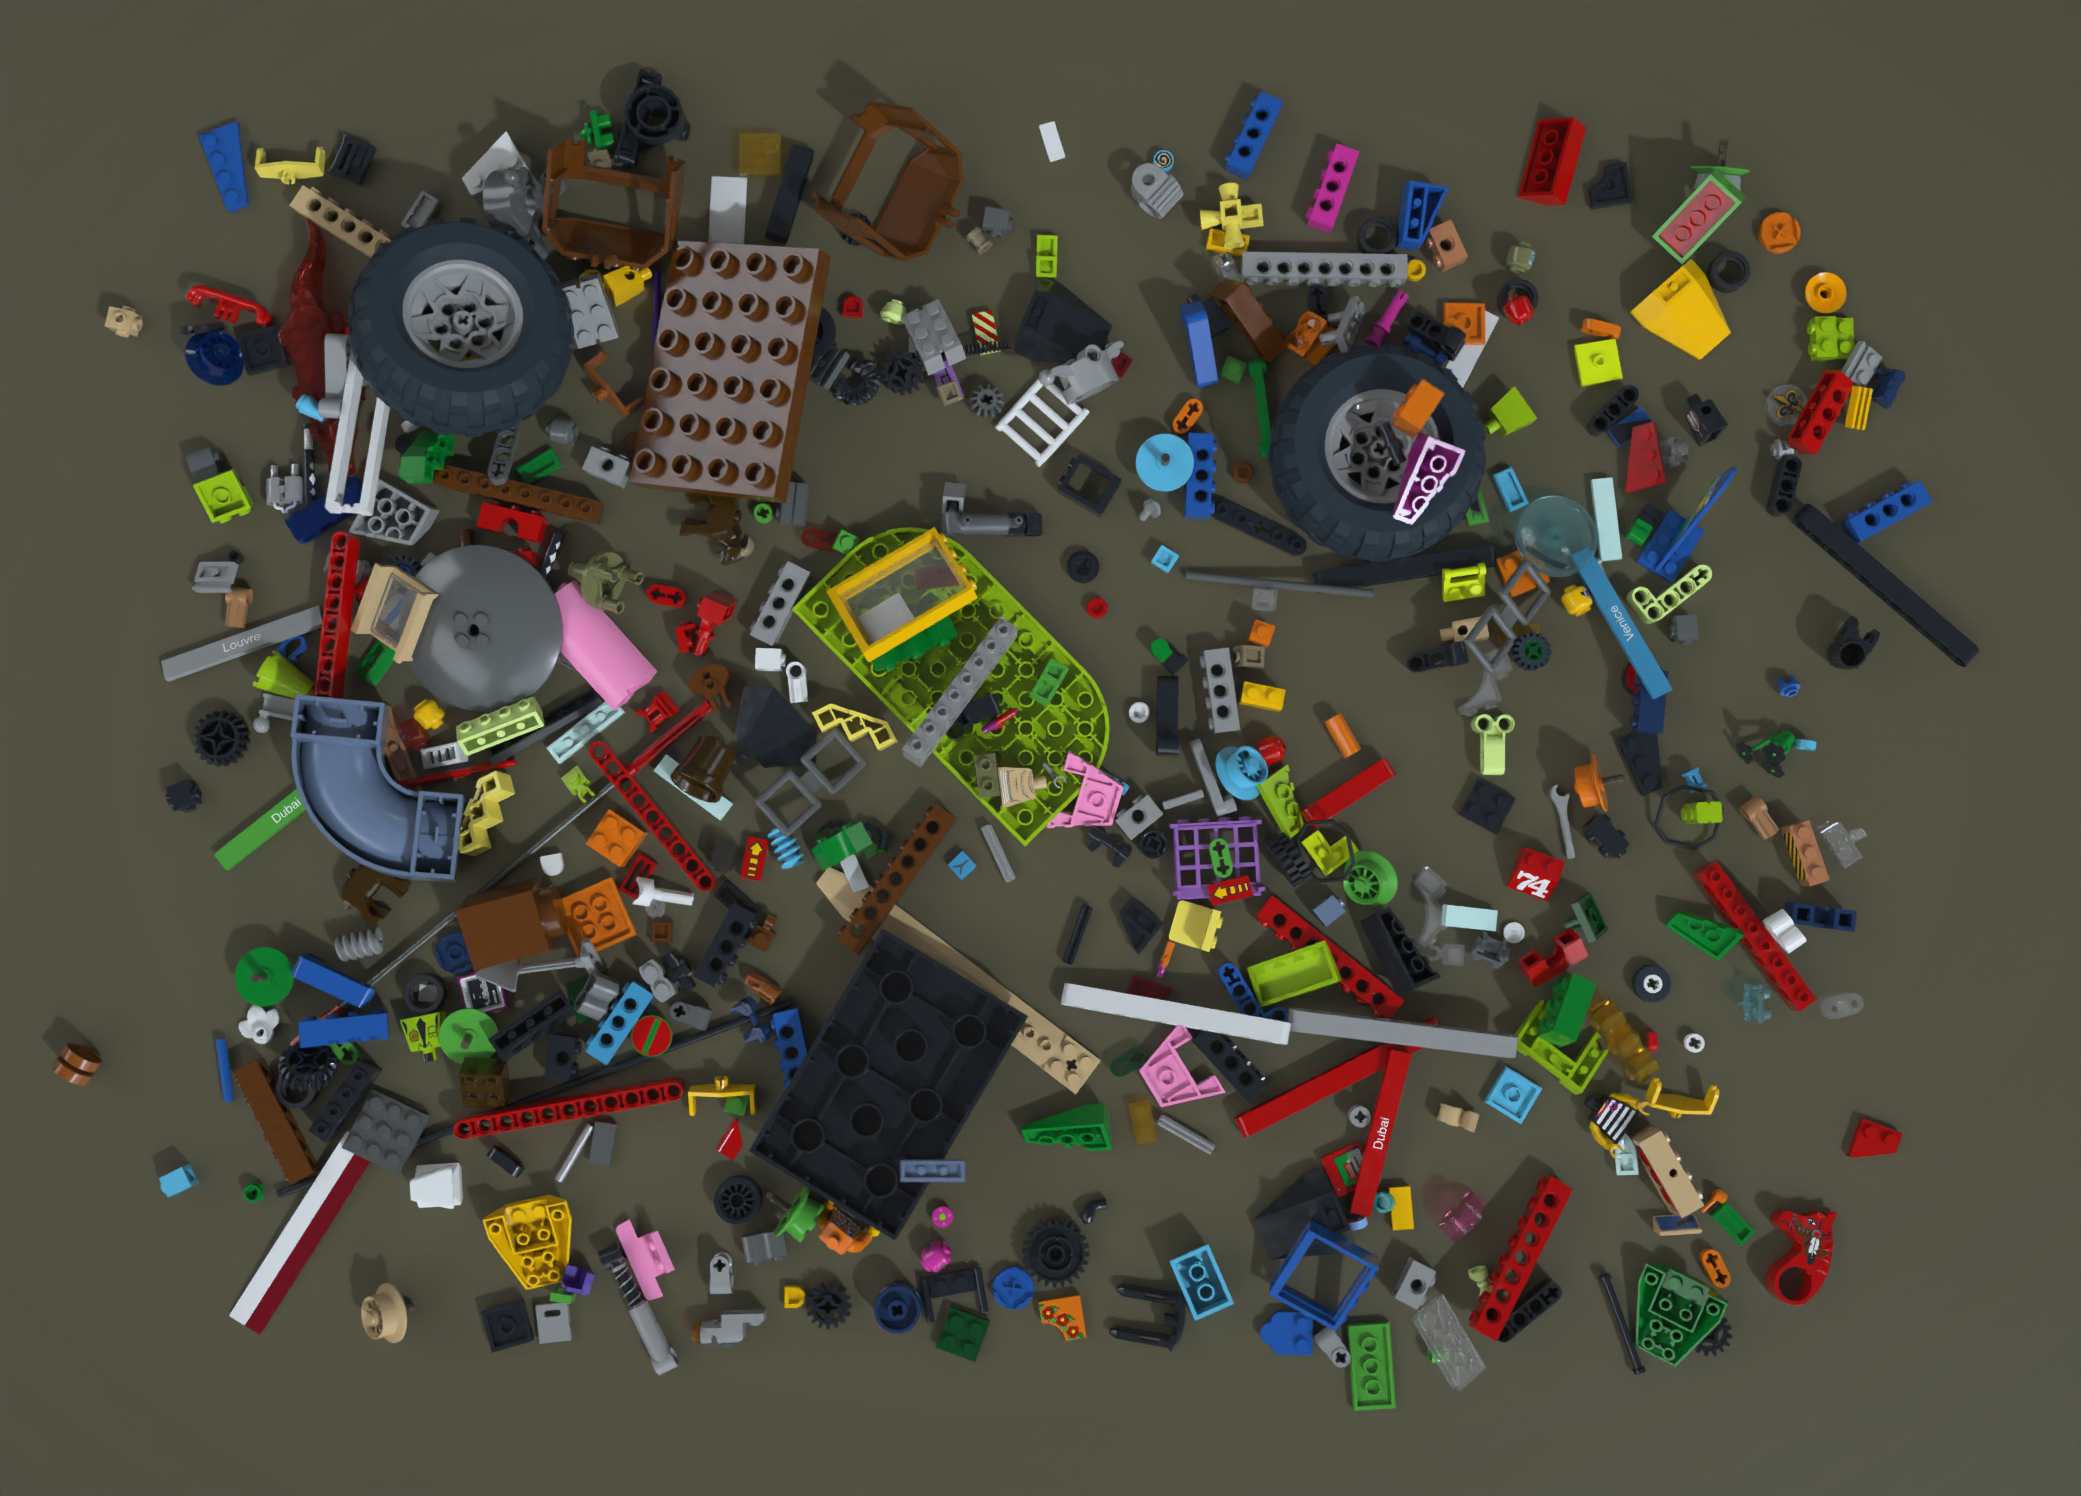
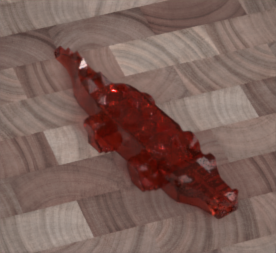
M304 219L308 237V249L293 277L290 287L291 312L287 316L286 324L278 329L280 344L285 347L287 355L292 357L298 385L292 389L291 393L295 405L304 394L311 395L318 403L320 399L326 398L325 336L327 333L343 334L346 327H349L341 313L327 314L322 296V280L326 261L325 244L319 229L309 219ZM363 385L361 388L359 404H362V401L366 400ZM310 417V434L324 449L330 473L339 419L327 418L322 423ZM357 419L347 476L356 472L354 446L359 432Z

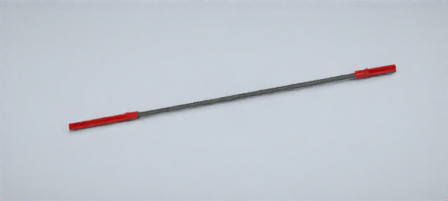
M705 700L635 759L625 764L634 776L638 774L639 770L713 710L710 702ZM623 778L621 784L623 785L629 778ZM609 782L475 894L491 890L614 789L613 783ZM456 911L451 912L366 982V984L373 987L455 920L457 918ZM343 1001L341 1004L337 1003L330 1010L324 1012L319 1019H326V1014L339 1013V1017L346 1013L345 1009L351 1004ZM299 1035L290 1042V1046L295 1047L296 1042L300 1044Z

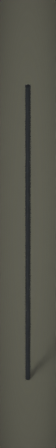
M791 998L757 1010L755 1013L758 1019L792 1007L793 1003ZM744 1015L706 1029V1031L674 1041L663 1054L749 1023L750 1019ZM642 1054L511 1102L506 1107L541 1101L655 1057H647ZM461 1123L462 1129L469 1128L467 1124ZM455 1124L421 1136L415 1147L453 1134ZM318 1175L277 1190L278 1198L311 1187Z

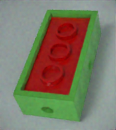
M1715 169L1652 237L1683 264L1745 200L1746 196Z

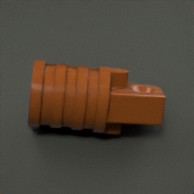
M751 971L744 981L756 995L769 1002L770 1005H773L783 992L777 985H774L767 978L754 971Z

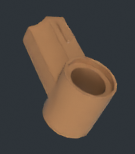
M230 586L231 593H225V601L228 604L225 626L245 628L247 610L253 601V591L251 588Z
M1756 795L1738 808L1743 818L1751 822L1762 840L1772 837L1779 831V828L1767 812V805L1759 796Z

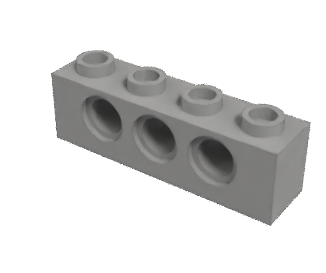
M787 561L786 565L783 564L778 572L780 577L777 583L771 585L768 591L770 596L767 602L763 601L759 608L761 613L757 620L754 619L749 628L751 631L750 635L753 638L775 648L793 613L792 608L800 600L812 576L809 571ZM788 580L794 582L791 590L784 589V583ZM777 599H784V606L776 609L774 607L775 601ZM768 617H774L775 619L772 627L765 626V620Z
M1229 647L1203 651V656H1200L1201 669L1205 668L1206 676L1202 677L1204 689H1208V697H1205L1207 710L1210 709L1211 718H1208L1209 729L1213 730L1214 734L1239 731L1240 724ZM1212 666H1219L1222 674L1214 676L1211 673ZM1214 687H1223L1225 691L1224 696H1216L1214 694ZM1223 706L1227 709L1226 717L1218 716V707Z

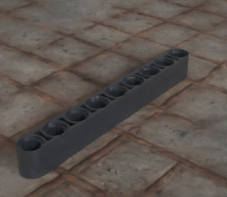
M1484 545L1314 572L1313 578L1314 584L1361 588L1442 575V569L1450 568L1451 570L1477 566V563L1483 562L1486 568H1490L1498 564L1494 545Z

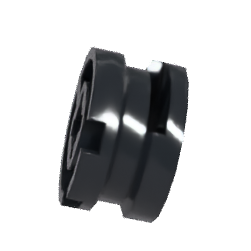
M1149 830L1143 833L1139 839V850L1147 858H1160L1168 849V839L1161 831Z

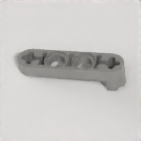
M1200 739L1190 741L1191 751L1217 818L1237 811L1231 793L1221 796Z

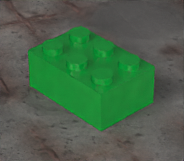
M1575 973L1556 981L1551 990L1553 992L1552 998L1548 1000L1545 1006V1017L1539 1022L1537 1037L1559 1048L1576 1042L1597 984Z

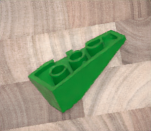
M1105 1103L1082 1105L1021 1126L1026 1143L1049 1146L1054 1143L1065 1144V1148H1072L1073 1145L1084 1146L1085 1150L1089 1151L1112 1149L1110 1118Z

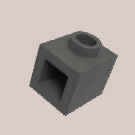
M986 207L982 225L983 233H988L995 238L1007 237L1008 230L1012 231L1014 218H1010V211Z
M1697 614L1678 615L1670 618L1668 634L1672 638V643L1679 642V646L1692 645V641L1699 639Z

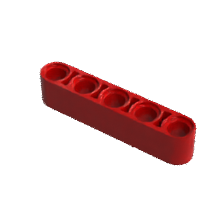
M1384 757L1302 810L1301 814L1306 822L1330 819L1394 777L1396 772L1386 757ZM1317 824V825H1309V826H1310L1311 829H1314V828H1316L1317 826H1319L1320 824Z

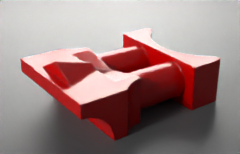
M664 690L654 697L652 704L645 710L640 708L635 715L644 716L649 721L650 733H655L662 721L666 718L674 717L681 710ZM658 709L660 713L652 719L650 715Z

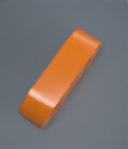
M1587 318L1583 319L1581 331L1586 334L1617 340L1620 336L1621 327Z
M1188 400L1172 423V429L1175 434L1182 436L1187 434L1203 411V405L1199 400ZM1189 405L1192 407L1194 405L1198 406V413L1194 411L1191 416L1187 415L1190 411ZM1186 418V429L1182 428L1179 430L1177 422L1181 423Z
M1712 1248L1703 1249L1699 1259L1710 1282L1718 1288L1727 1287L1731 1282V1276L1721 1255ZM1709 1253L1715 1256L1712 1258L1714 1266L1709 1261H1706ZM1716 1270H1717L1720 1274L1724 1275V1276L1722 1277V1282H1719L1718 1280H1715V1279L1718 1278V1275H1717V1273H1716Z

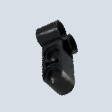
M1414 312L1409 315L1407 320L1408 333L1417 335L1421 338L1422 342L1448 356L1447 360L1454 361L1465 345L1464 339L1466 334L1461 329L1454 326L1449 328L1421 312ZM1418 321L1422 325L1419 327L1412 326V323ZM1437 331L1440 335L1432 337L1429 333Z
M1464 641L1448 644L1445 647L1412 654L1407 659V668L1412 673H1421L1447 666L1454 667L1469 663L1466 645ZM1438 653L1442 656L1443 660L1440 664H1433L1430 658L1433 654ZM1413 658H1419L1422 661V666L1419 669H1413L1410 666V661Z
M993 693L969 702L952 724V726L960 727L961 733L954 737L949 734L948 730L946 732L948 739L958 741L964 736V728L1002 714L1003 712L996 694Z

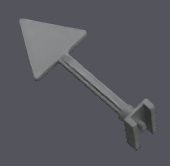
M586 939L581 941L580 955L575 956V958L520 964V959L480 969L475 972V976L515 992L519 974L570 967H585L589 975H591L594 970L598 971L596 967L602 966L603 962L591 940Z

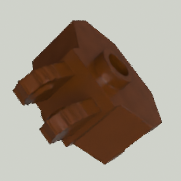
M710 664L692 674L688 683L690 691L693 694L705 696L716 714L720 712V707L715 698L720 695L727 708L732 707L726 693L728 692L726 687L732 677L728 668ZM707 674H710L709 679H706Z

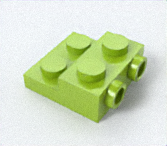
M1817 316L1809 321L1807 333L1810 335L1808 353L1811 355V361L1848 360L1855 347L1853 318Z
M234 468L193 484L212 523L219 521L221 524L231 520L232 515L239 514V516L248 514L254 506L246 487L242 486Z

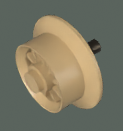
M384 1283L378 1287L375 1295L368 1296L363 1300L361 1318L364 1329L372 1339L384 1337L391 1343L400 1342L406 1333L407 1313L414 1311L415 1306L413 1303L404 1304L398 1289L391 1283Z

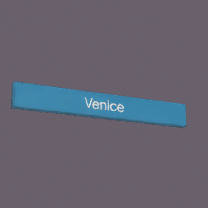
M1590 548L1570 556V561L1652 700L1670 692L1673 688Z

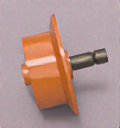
M1594 754L1591 755L1590 764L1574 767L1576 780L1574 787L1576 794L1580 796L1583 807L1601 805L1603 810L1608 812L1605 786L1625 782L1624 775L1619 774L1602 778L1600 767Z

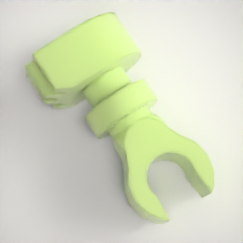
M1485 1265L1476 1266L1468 1270L1470 1279L1476 1281L1477 1286L1480 1287L1479 1297L1489 1286L1487 1278L1489 1273Z

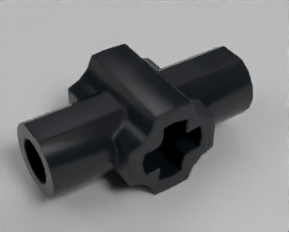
M675 951L663 957V960L669 967L665 971L675 985L679 983L685 993L697 986L690 976L693 974L692 968L684 958L680 960Z

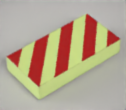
M992 310L972 314L977 342L980 343L981 350L982 342H984L986 349V341L990 349V340L992 341L993 348L994 340H996L998 347V336Z

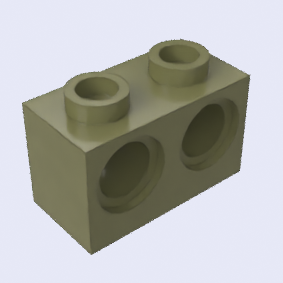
M996 754L974 756L979 798L1001 796Z

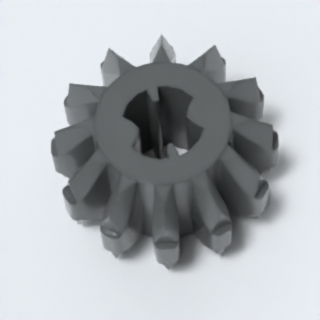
M987 384V389L979 385L980 392L973 390L972 393L975 397H970V402L974 403L971 406V410H977V417L984 413V419L988 418V414L995 418L994 411L1001 413L1002 409L999 406L1005 405V401L1000 400L1004 395L1003 393H997L999 390L997 386L991 390V384ZM985 398L990 400V405L984 403Z

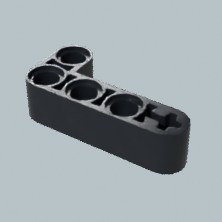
M1157 676L1156 756L1159 757L1179 756L1178 676Z
M1544 1279L1516 1302L1504 1325L1506 1328L1505 1333L1499 1335L1497 1340L1502 1343L1510 1341L1555 1304L1562 1296L1560 1286L1553 1280ZM1549 1287H1551V1290L1553 1291L1551 1294H1549V1291L1547 1290ZM1542 1294V1296L1545 1298V1300H1543L1541 1297H1539V1295ZM1537 1299L1538 1305L1531 1309L1529 1306L1530 1302ZM1489 1308L1488 1310H1492V1315L1488 1319H1491L1494 1315V1311L1492 1308ZM1517 1313H1521L1522 1317L1520 1321L1514 1322V1315Z

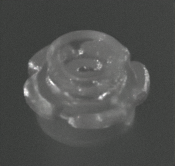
M653 899L649 907L645 906V910H647V914L650 917H660L665 912L666 904L664 901Z

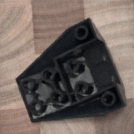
M1043 278L1035 289L1021 322L1013 353L1033 361L1067 362L1070 359H1077L1078 353L1092 344L1099 347L1102 351L1112 325L1064 285Z
M1322 1167L1302 1175L1253 1219L1270 1260L1286 1258L1310 1220L1355 1244L1349 1224ZM1314 1238L1303 1257L1337 1254L1340 1251Z

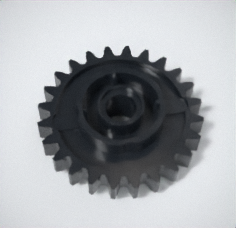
M1048 1218L1046 1225L1040 1221L1039 1229L1035 1226L1032 1227L1034 1234L1027 1233V1237L1030 1240L1023 1242L1027 1246V1248L1022 1249V1253L1027 1255L1023 1258V1262L1029 1263L1025 1269H1032L1030 1276L1034 1277L1037 1275L1038 1283L1043 1279L1045 1280V1286L1052 1282L1053 1288H1055L1059 1282L1064 1287L1065 1281L1072 1284V1277L1079 1279L1077 1272H1085L1082 1265H1088V1261L1084 1257L1090 1256V1253L1084 1250L1089 1247V1244L1083 1243L1086 1239L1085 1235L1079 1236L1081 1233L1080 1228L1074 1230L1075 1223L1067 1226V1219L1063 1223H1059V1219L1056 1218L1055 1223H1052ZM1053 1248H1059L1062 1254L1055 1258L1050 1255V1251Z

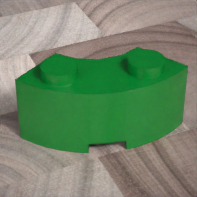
M850 822L841 827L842 831L829 839L825 836L816 841L817 846L811 850L822 871L873 844L861 822L855 825Z

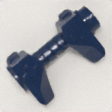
M1409 333L1403 342L1407 347L1406 351L1413 353L1420 351L1433 358V362L1441 367L1448 358L1443 352L1437 353L1421 342V338L1415 334Z
M749 996L734 1005L730 1012L749 1017L753 1027L744 1033L745 1042L757 1040L758 1043H763L770 1038V1029L766 1024L760 1023L754 1011L757 1003Z

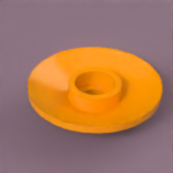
M1824 272L1813 276L1805 287V298L1808 305L1819 313L1835 312L1846 300L1847 291L1844 282L1832 273ZM1820 292L1825 293L1826 297L1823 298L1820 295Z

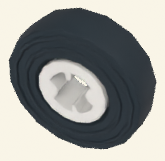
M1646 965L1636 971L1633 976L1632 986L1640 999L1654 1003L1667 997L1671 989V979L1666 970L1660 966ZM1649 979L1656 980L1654 989L1647 986V983H1650Z

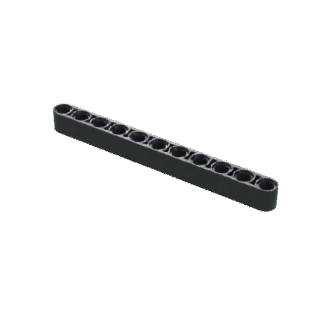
M1805 504L1792 519L1793 524L1957 665L1966 667L1979 652V648L1813 505Z

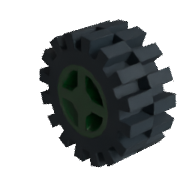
M1536 632L1521 635L1511 647L1513 649V652H1511V656L1514 657L1513 662L1517 663L1519 668L1522 667L1526 671H1534L1545 666L1547 661H1550L1551 657L1549 656L1552 654V650H1550L1552 646L1551 643L1548 644L1547 637L1544 638L1542 637L1543 634H1536Z

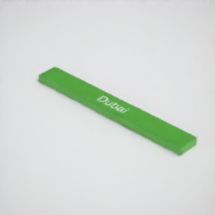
M296 789L214 854L226 871L236 866L306 810L298 790Z

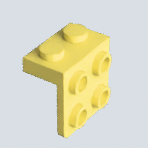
M1184 900L1179 901L1169 932V939L1210 952L1211 948H1215L1217 937L1214 936L1216 928L1220 929L1223 916H1220L1221 911Z

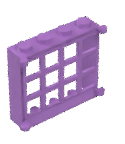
M1252 816L1239 817V821H1231V817L1218 818L1219 822H1210V818L1198 819V823H1189V819L1177 820V824H1169V828H1172L1176 887V891H1173V896H1176L1177 900L1210 898L1207 885L1211 884L1201 885L1200 869H1210L1212 864L1200 865L1199 849H1209V844L1199 845L1198 829H1213L1214 839L1218 838V828H1233L1234 843L1227 844L1229 848L1234 847L1235 863H1232V867H1235L1236 878L1240 877V867L1253 866L1254 882H1250L1253 896H1259L1261 891H1266L1265 887H1261L1258 849L1257 824H1262V820H1252ZM1238 827H1251L1252 842L1238 843ZM1178 830H1194V845L1179 846ZM1216 842V846H1214L1213 848L1214 851L1218 852V856L1219 848H1224V845H1220L1219 842ZM1252 846L1253 862L1240 863L1239 847ZM1195 849V865L1180 866L1179 850ZM1220 864V867H1217V871H1220V868H1228V865ZM1196 869V885L1181 886L1180 870ZM1216 876V883L1221 882V878Z

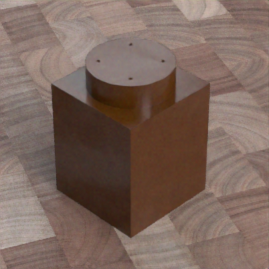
M541 877L469 895L455 910L474 971L548 952L558 936L568 932L567 916L561 895L555 885L544 887Z

